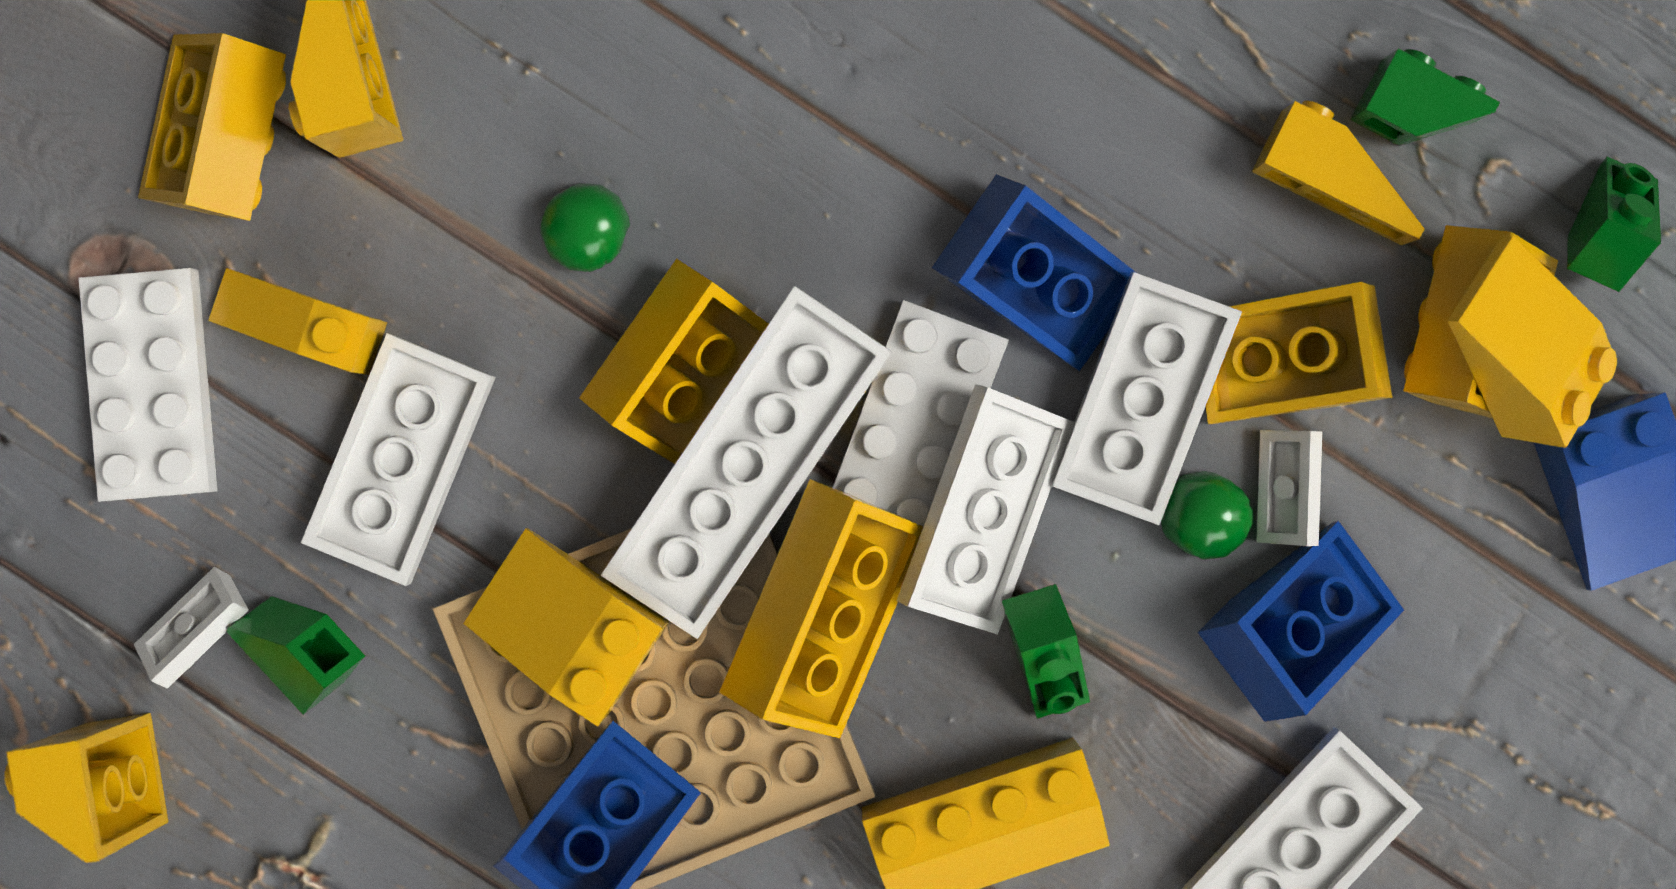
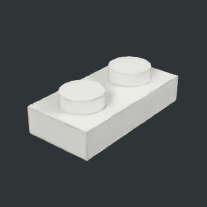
M1260 430L1256 543L1319 546L1322 432Z
M213 567L134 643L150 681L169 688L226 633L231 625L249 611L229 574Z

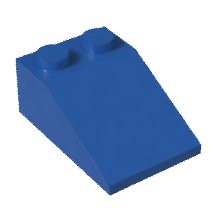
M997 174L932 266V269L1078 371L1082 369L1110 329L1131 272H1135L1026 185Z
M1666 392L1635 394L1591 410L1586 423L1578 427L1566 448L1534 443L1586 590L1592 591L1676 561V420Z
M1336 521L1319 532V546H1300L1231 598L1197 633L1263 721L1266 722L1307 715L1404 611V608L1341 523Z
M612 721L528 821L493 867L520 889H630L701 792L617 723Z

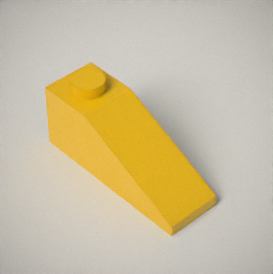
M1294 101L1281 111L1251 172L1400 245L1420 239L1424 227L1348 127L1333 120L1334 113L1330 109L1312 101H1303L1302 104Z
M229 268L225 269L208 320L301 356L352 373L370 375L387 325L385 321Z

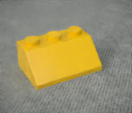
M224 33L173 34L138 198L220 217L250 221L252 211L258 206L262 195V183L259 178L264 156L270 151L274 140V128L271 123L275 104L282 96L286 85V73L283 70L286 54Z
M1446 225L1442 242L1438 244L1433 254L1432 266L1434 273L1428 296L1423 300L1419 309L1418 322L1420 327L1414 351L1408 356L1405 363L1404 377L1406 382L1403 391L1431 403L1492 418L1447 320L1502 235H1513L1554 276L1558 260L1511 231Z
M676 258L579 399L613 427L676 464L769 323L711 280Z
M151 713L85 723L6 752L8 764L5 768V784L10 795L14 797L16 813L85 863L100 861L169 822Z

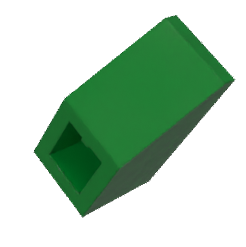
M1398 48L1381 60L1350 120L1401 146L1475 123L1495 113L1500 102L1486 95V88L1476 80L1465 76L1452 77L1435 68L1436 62L1430 56L1417 50L1406 49L1402 51Z
M1606 156L1597 170L1567 236V269L1620 292L1661 243L1658 179L1654 178L1644 167L1635 163L1623 164Z
M1050 585L1003 600L1002 605L1009 633L1036 718L1051 714L1067 713L1076 706L1089 703L1090 698L1077 635L1057 585Z
M273 596L235 622L226 631L303 715L343 684L365 657L363 652L327 614Z

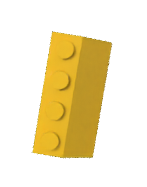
M810 479L719 693L762 720L840 738L897 606V598L923 526L850 494Z
M1074 738L862 807V823L885 889H980L1110 846L1101 805L1083 750Z

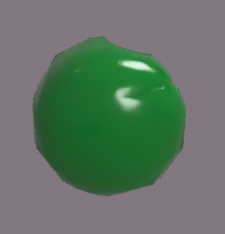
M578 183L555 195L550 200L541 219L540 234L549 256L568 270L591 272L602 268L605 264L611 263L618 256L627 230L630 227V221L618 195L600 184Z
M1207 471L1183 474L1177 479L1161 520L1162 531L1167 539L1187 554L1199 557L1202 560L1223 558L1244 544L1253 525V509L1249 505L1250 500L1244 491L1231 480Z

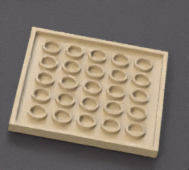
M631 529L568 555L601 576ZM770 533L698 639L669 621L608 716L598 727L546 693L463 624L487 587L433 608L521 829L524 828L612 721L617 723L701 792L630 889H649L875 797V791L847 723L840 738L762 720L719 693L778 555Z

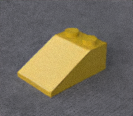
M307 0L290 80L295 101L289 102V113L297 133L300 136L305 135L306 140L339 158L404 141L366 0Z
M1502 235L1447 321L1501 437L1566 448L1578 427L1586 423L1590 415L1591 405L1602 386L1612 379L1617 365L1616 352L1611 348L1602 323L1513 235Z
M1356 282L1229 306L1242 311L1205 407L1208 424H1217L1393 398L1375 286L1364 282Z
M525 528L463 624L546 693L598 727L622 695L668 625L669 620L534 531Z

